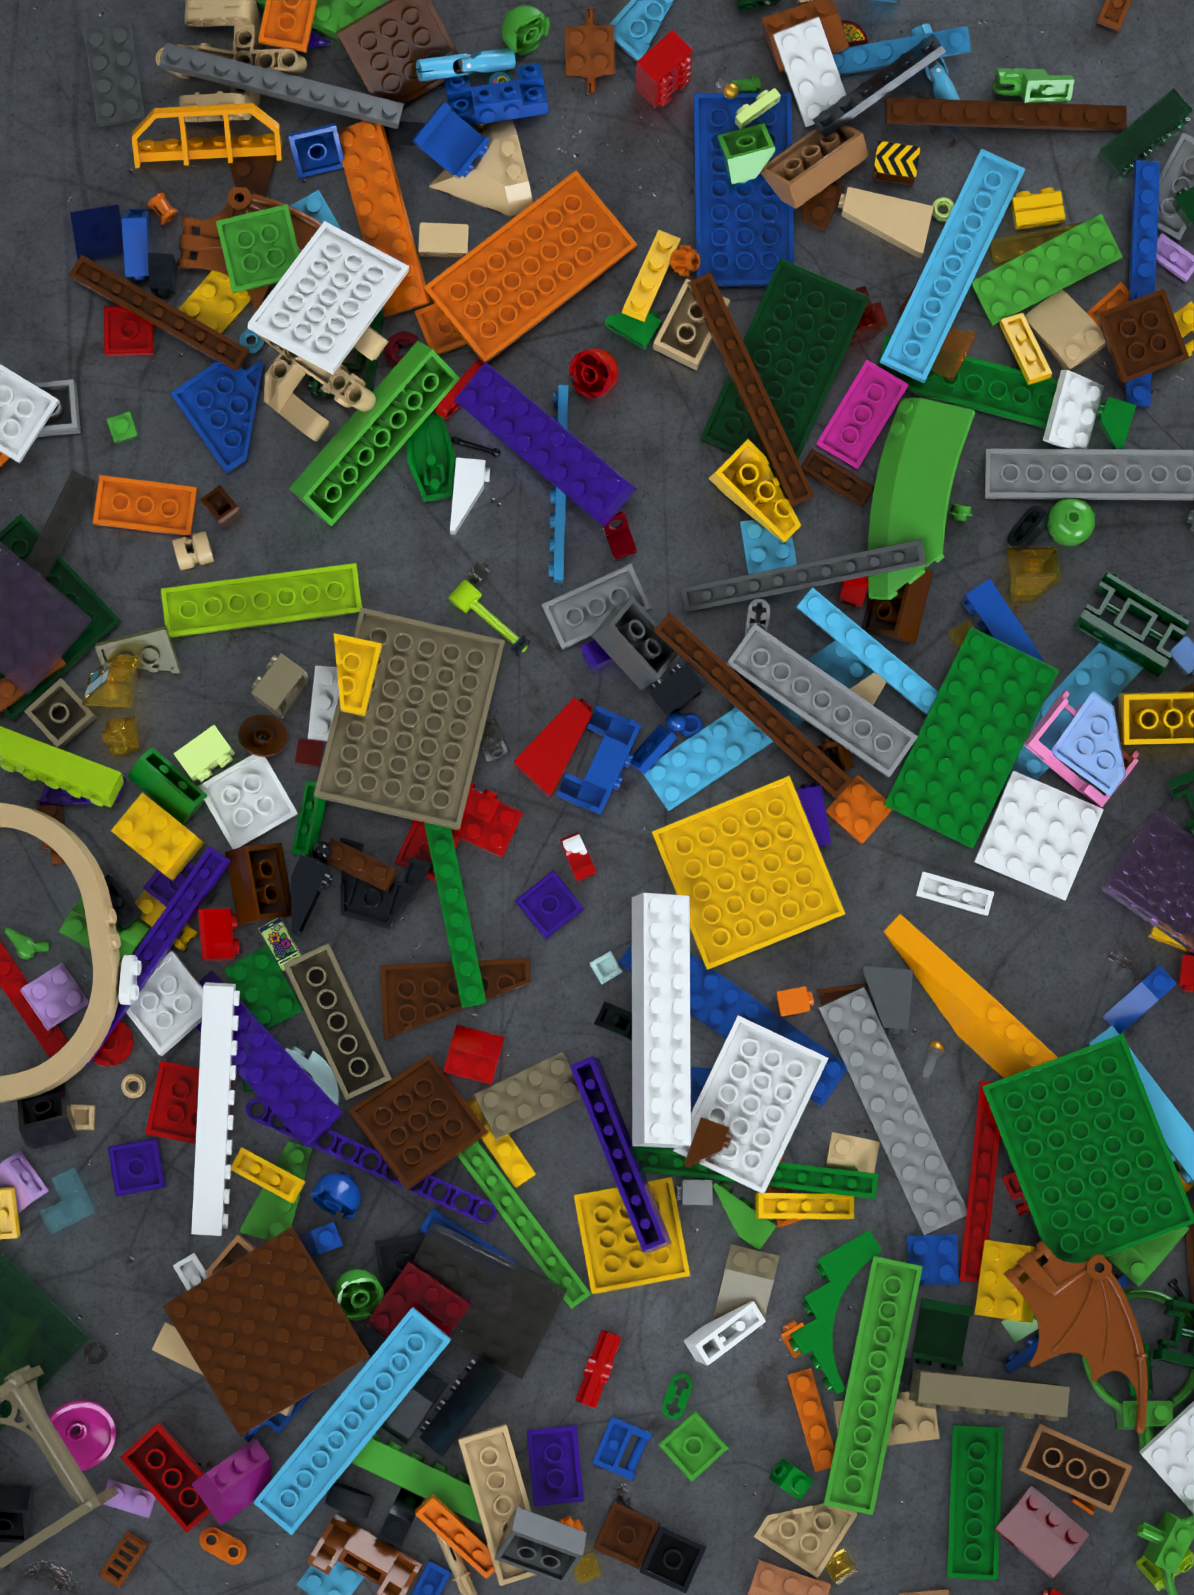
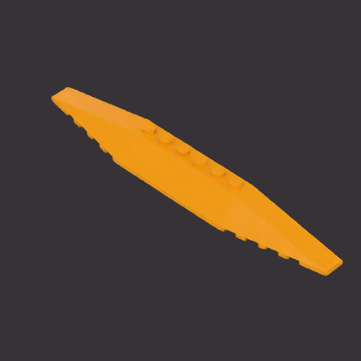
M901 914L883 931L909 969L913 970L914 976L939 1008V1011L949 1022L954 1032L1002 1078L1058 1058L993 996ZM1179 1175L1184 1191L1187 1193L1192 1186L1189 1183L1186 1184Z

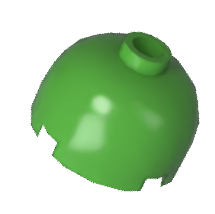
M522 5L506 13L501 28L504 43L519 55L524 56L531 53L541 44L537 40L541 38L542 34L546 37L550 26L549 18L534 6Z
M1060 499L1051 506L1048 512L1049 520L1046 528L1053 537L1052 539L1063 546H1077L1084 543L1093 533L1095 514L1092 507L1083 499Z
M352 1269L340 1275L335 1281L332 1290L347 1318L355 1321L370 1317V1312L378 1306L384 1297L383 1288L377 1278L372 1273L362 1269Z

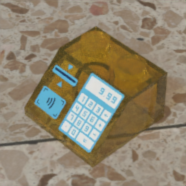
M129 655L113 656L90 674L82 705L132 708L139 683L138 657H131Z

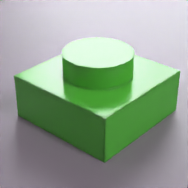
M130 411L107 419L115 444L138 436Z

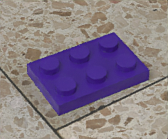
M577 1425L526 1430L534 1506L583 1502L584 1495Z

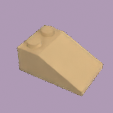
M1063 289L1052 294L1024 315L1031 330L1063 370L1072 372L1107 345L1099 326Z

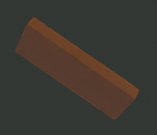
M813 448L801 465L804 474L862 509L874 490V486Z

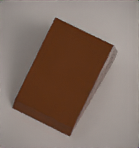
M221 485L200 499L223 530L243 516L239 507Z

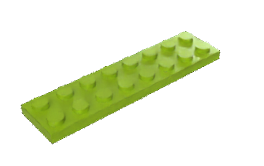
M356 563L161 588L165 626H167L171 638L358 614L362 608Z

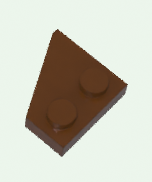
M833 182L824 188L823 191L806 201L802 205V222L825 232L840 201L841 193L845 190V186Z

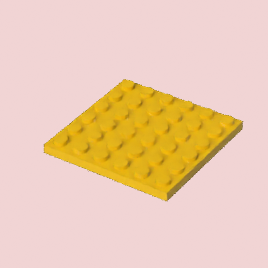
M790 776L652 831L676 894L689 896L690 929L707 970L846 915Z

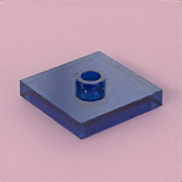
M119 205L70 212L77 259L81 255L91 260L124 254Z

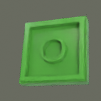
M696 1411L691 1413L658 1443L691 1482L729 1449Z

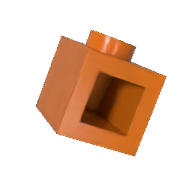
M806 986L776 992L780 1017L807 1013L811 1011L810 1006H814L812 991L807 992Z

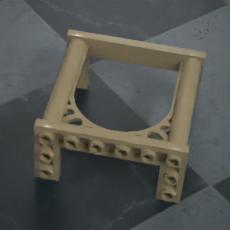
M28 1365L3 1378L6 1383L0 1386V1405L4 1400H8L12 1405V1412L8 1418H3L0 1415V1424L10 1425L22 1430L37 1443L77 1508L1 1556L0 1570L119 1494L113 1485L96 1495L45 1411L38 1392L37 1380L44 1374L39 1365L33 1368ZM19 1410L22 1413L19 1416L24 1419L23 1422H18L15 1419Z

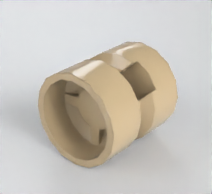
M206 531L193 534L191 539L182 537L172 540L181 571L195 567L196 563L204 565L215 562ZM194 549L195 553H188V551Z

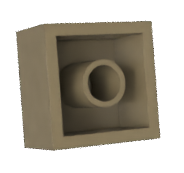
M62 678L24 711L51 742L61 750L97 719L96 715Z

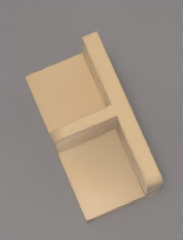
M420 223L419 257L462 258L469 252V226L467 224Z

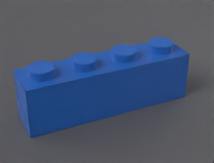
M991 579L965 594L963 605L970 615H975L979 621L977 627L981 632L1044 662V659Z

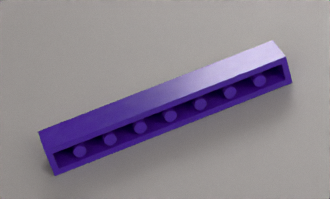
M592 1056L571 1065L570 1068L642 1251L651 1253L672 1244L635 1148L632 1146L631 1138L600 1060Z

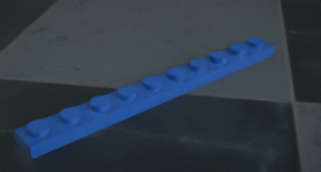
M1134 161L1128 301L1155 292L1160 162ZM1152 372L1125 382L1124 402L1138 407L1150 406Z

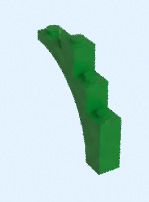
M870 1230L863 1232L816 1259L819 1264L815 1266L822 1280L827 1278L828 1282L802 1296L805 1302L801 1303L808 1316L813 1315L815 1319L790 1334L791 1339L788 1340L795 1354L800 1352L804 1356L811 1351L812 1356L809 1359L816 1371L822 1370L825 1376L822 1379L823 1384L828 1392L833 1391L836 1395L845 1391V1387L837 1372L833 1354L832 1332L835 1314L842 1294L852 1278L867 1262L873 1259V1256H877L882 1252Z

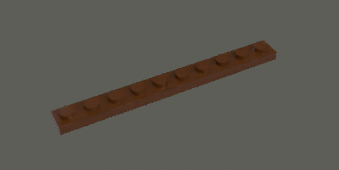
M887 97L885 99V124L1125 132L1127 130V106Z
M709 272L689 281L687 284L790 505L793 507L814 497L813 491L712 273Z
M669 613L653 630L835 799L853 781L673 614Z

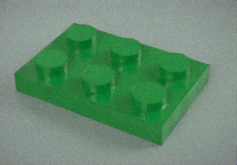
M268 945L224 969L230 982L236 984L235 991H240L241 1002L267 1030L304 1011Z

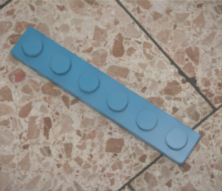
M965 26L849 47L847 50L832 55L838 73L841 76L887 67L902 54L908 52L932 34L935 35L946 53L938 58L969 53L972 50L969 29Z

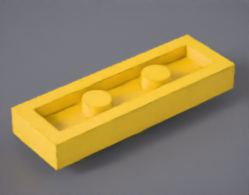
M1020 313L1001 319L999 325L1027 384L1030 385L1050 379L1052 372L1024 314Z
M242 1147L231 1166L232 1171L293 1204L305 1183L304 1180Z

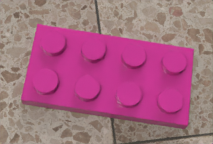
M866 360L816 445L854 468L859 469L909 385L869 360Z

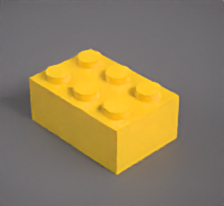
M144 793L140 794L111 830V832L172 881L176 879L204 844L195 834Z
M985 1240L974 1315L1033 1323L1034 1313L1029 1304L1003 1273L1008 1269L1012 1270L1018 1264L1017 1261L1027 1252L1030 1254L1037 1247ZM1041 1258L1037 1260L1039 1265L1041 1264ZM1025 1272L1018 1277L1021 1283L1029 1278Z

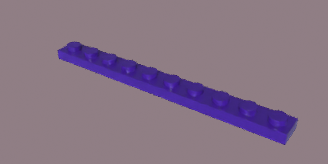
M210 846L133 954L137 956L142 965L141 973L137 975L139 993L231 862ZM118 1001L116 1013L108 1034L100 1048L86 1064L87 1066L92 1062L131 1005H122Z

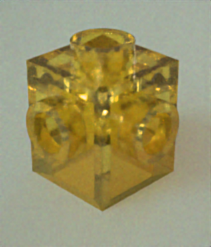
M135 716L106 720V731H102L104 746H109L111 755L140 751V735Z

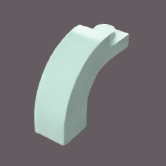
M294 1046L292 1050L286 1048L285 1050L303 1069L310 1073L314 1081L339 1107L340 1088L329 1063L314 1051L309 1059H306L307 1053Z

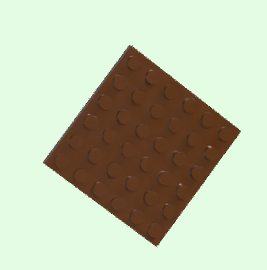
M292 1226L163 1306L240 1437L370 1357L367 1349Z

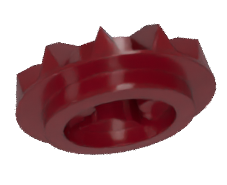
M406 331L397 332L390 336L389 342L384 348L388 364L395 367L404 357V355H397L400 352L398 343L404 348L410 347L411 349L420 339L413 333Z

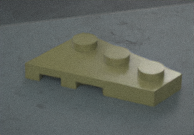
M167 626L98 642L95 645L102 669H104L107 663L106 669L131 671L133 669L149 670V672L161 670L181 673V667Z

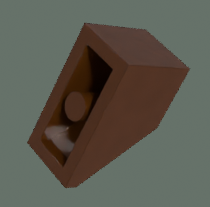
M701 1117L684 1166L691 1168L722 1153L723 1148L728 1149L733 1134L729 1133L730 1127Z

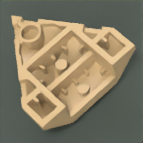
M513 119L488 123L480 134L490 139L486 144L489 146V149L482 158L477 156L471 163L474 166L472 171L466 177L461 176L456 179L444 169L429 185V188L441 190L451 194V196L487 209L499 211L509 217H514L533 203L518 135Z

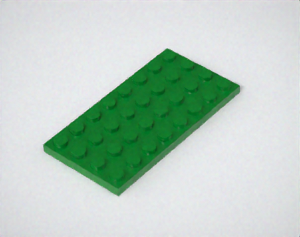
M969 627L917 734L918 737L911 746L883 805L973 849L1059 670L973 627Z

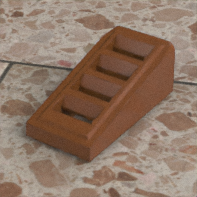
M127 1531L98 1575L117 1588H121L149 1544ZM127 1540L140 1548L138 1552L125 1545ZM124 1550L134 1558L131 1561L121 1555L120 1551ZM115 1559L128 1566L126 1570L114 1563ZM110 1567L122 1574L120 1579L108 1571Z

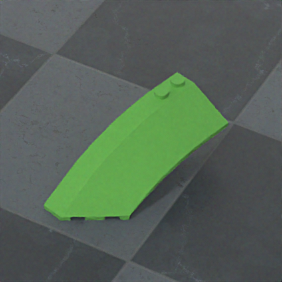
M901 398L878 467L870 513L868 550L922 540L927 565L868 576L870 599L891 600L898 594L897 590L907 582L909 584L913 583L925 573L924 569L933 561L938 563L945 557L943 555L948 504L960 454L975 415L974 410L923 398Z

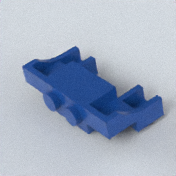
M541 64L517 66L518 80L470 87L468 75L444 78L448 105L455 114L470 126L547 114L549 110Z
M596 706L590 723H588L587 730L602 736L601 744L585 779L581 780L566 773L556 793V797L601 816L613 789L618 791L624 778L620 776L623 767L629 768L634 757V754L630 752L642 724Z

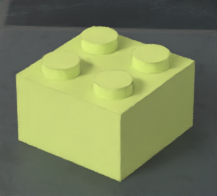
M213 725L176 751L174 755L195 783L199 780L202 783L213 775L212 771L218 766L224 768L233 761L232 756L235 755V752L216 726Z

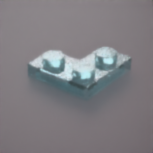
M75 1167L51 1178L62 1201L40 1212L50 1235L96 1213Z

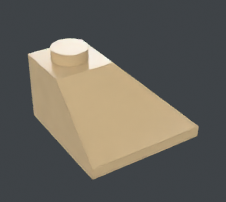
M832 1132L830 1133L824 1168L874 1173L880 1142Z

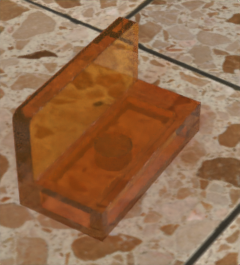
M951 326L931 371L953 381L977 333L969 329L965 333Z

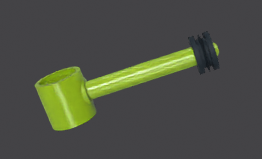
M464 579L449 595L448 599L465 614L471 609L474 610L513 645L510 650H515L517 656L525 652L531 641H526L524 635L519 638L480 604L478 600L482 597V594Z

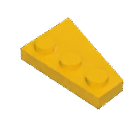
M333 633L340 709L342 712L365 716L382 643Z

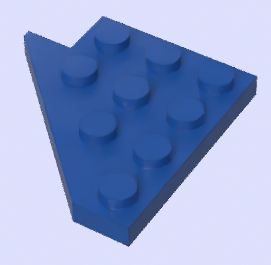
M262 360L246 371L240 367L238 372L216 361L170 393L226 474L247 461L265 365Z

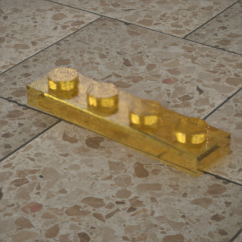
M1083 222L992 239L989 247L993 266L1004 264Z

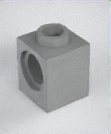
M682 1180V1185H677V1200H682V1205H713V1180Z

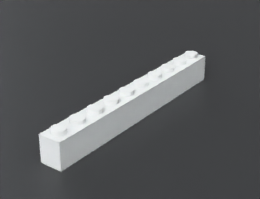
M206 982L203 986L191 1234L222 1236L224 1229H228L229 1214H224L225 1204H229L230 1189H226V1179L230 1180L231 1165L227 1164V1155H232L233 1143L232 1140H228V1131L233 1130L234 1115H229L230 1105H234L235 1090H231V1080L236 1078V1065H232V1055H237V1040H233V1031H238L239 1016L234 1015L235 1006H239L240 991H235L236 984Z

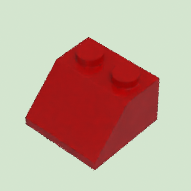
M198 909L202 959L206 962L237 960L236 954L240 953L239 939H235L234 929H238L237 915L233 914L231 909Z
M456 1025L443 1072L492 1085L505 1037Z

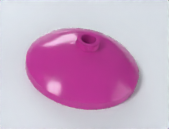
M74 1401L59 1407L49 1416L52 1424L82 1471L98 1465L111 1452L116 1439V1427L109 1412L99 1404L90 1401ZM79 1426L77 1430H71L73 1427Z

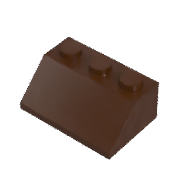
M924 569L925 573L913 583L909 584L907 582L897 590L898 594L891 600L869 598L862 629L872 636L896 642L916 644L933 572Z
M281 843L243 846L225 852L226 858L231 861L228 865V872L238 925L291 917V893Z

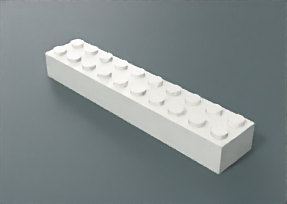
M642 893L632 897V1146L681 1148L691 1145L689 896Z

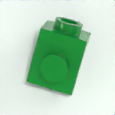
M784 1458L774 1467L772 1474L769 1476L772 1482L799 1501L802 1500L815 1481Z

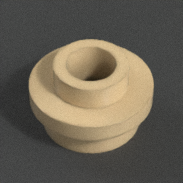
M139 1074L127 1075L121 1083L122 1092L129 1098L141 1097L146 1091L145 1079ZM136 1081L139 1085L136 1091L130 1089V1083Z

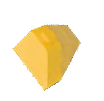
M749 439L708 478L725 496L783 543L801 526L792 506L780 489V483L777 477H774L766 456Z

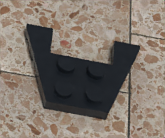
M340 838V842L362 852L364 844ZM410 857L403 881L393 880L388 892L341 870V915L390 929L431 870L433 864Z

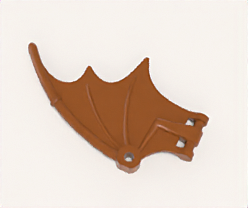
M235 186L231 188L227 196V205L217 215L206 220L189 217L182 218L183 234L180 235L179 241L181 256L177 261V267L206 269L229 276L216 221L285 204L265 196L251 194L246 187ZM238 196H244L242 202L236 201ZM288 205L299 253H301L323 223ZM194 227H200L199 236L192 235ZM191 252H198L197 261L190 260ZM270 285L247 291L255 313L262 305Z
M1039 1241L1035 1245L1037 1248L1030 1254L1027 1252L1017 1261L1018 1264L1012 1270L1008 1269L1003 1273L1027 1301L1037 1320L1039 1340L1036 1352L1029 1363L1030 1367H1034L1057 1355L1070 1352L1081 1354L1086 1358L1092 1382L1097 1381L1105 1373L1111 1371L1122 1372L1130 1379L1136 1392L1137 1413L1135 1431L1138 1434H1142L1146 1427L1147 1354L1145 1353L1142 1337L1128 1299L1118 1280L1111 1272L1112 1264L1101 1254H1093L1086 1262L1082 1263L1061 1261L1042 1241ZM1044 1255L1048 1261L1043 1266H1040L1037 1260ZM1097 1263L1102 1264L1100 1271H1095L1094 1267ZM1025 1272L1029 1278L1021 1283L1018 1277Z

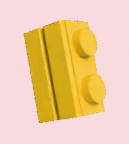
M1044 188L1040 190V193L1031 195L1030 191H1022L1016 193V197L1011 199V211L1015 230L1064 223L1065 212L1061 190L1054 191V188Z

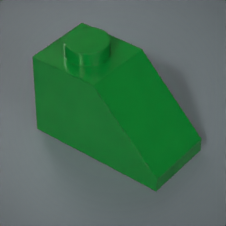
M650 310L645 322L619 313L607 316L604 326L647 350L661 328L662 321L659 320L660 316Z
M1108 397L1105 403L1100 402L1096 414V416L1100 417L1098 425L1111 449H1123L1136 405Z

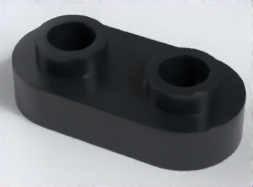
M1033 506L1019 519L1007 537L1008 543L1014 550L1023 551L1027 549L1041 533L1049 520L1045 510L1040 506Z

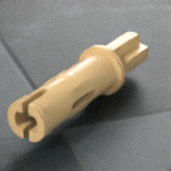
M436 1534L454 1576L452 1580L453 1582L456 1581L461 1595H478L469 1576L471 1571H467L462 1557Z

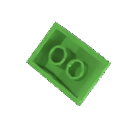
M1188 1226L1106 1258L1139 1287L1190 1228Z

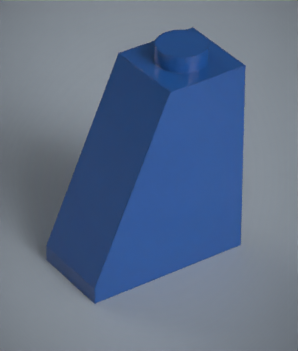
M126 209L121 218L125 277H131L132 280H144L146 276H149L148 253H151L150 209Z

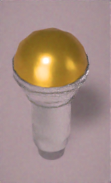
M720 78L715 80L716 86L722 90L725 98H736L739 93L737 84L726 82Z
M931 1041L927 1045L928 1057L923 1068V1077L930 1078L937 1058L944 1053V1046L939 1041Z

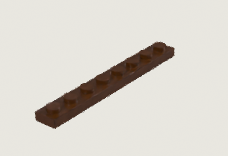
M83 255L79 257L69 273V277L235 372H238L250 353L248 348Z

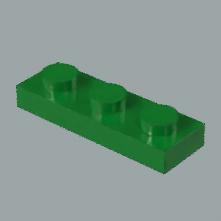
M316 781L305 782L291 852L293 854L313 857L312 847L318 842L326 800L314 797Z

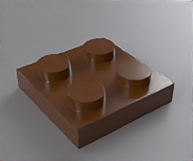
M613 1502L593 1549L639 1570L660 1522Z

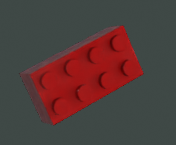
M673 29L636 62V90L654 109L660 105L662 107L667 105L672 100V94L677 89L681 91L691 82L689 78L691 77L693 50Z
M162 1422L157 1423L120 1457L186 1533L210 1513V1510L192 1486V1483L206 1472Z

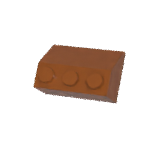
M813 0L762 18L764 37L780 73L785 70L772 34L812 18L819 17L832 54L849 49L842 22L833 0Z

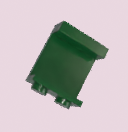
M921 1298L911 1356L917 1358L916 1363L931 1366L932 1361L942 1363L941 1368L956 1370L957 1366L963 1367L964 1362L962 1358L969 1317L972 1316L973 1307Z

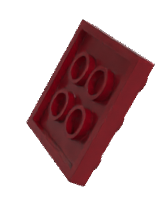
M408 1261L367 1320L366 1325L385 1338H388L410 1309L414 1307L449 1337L471 1304Z

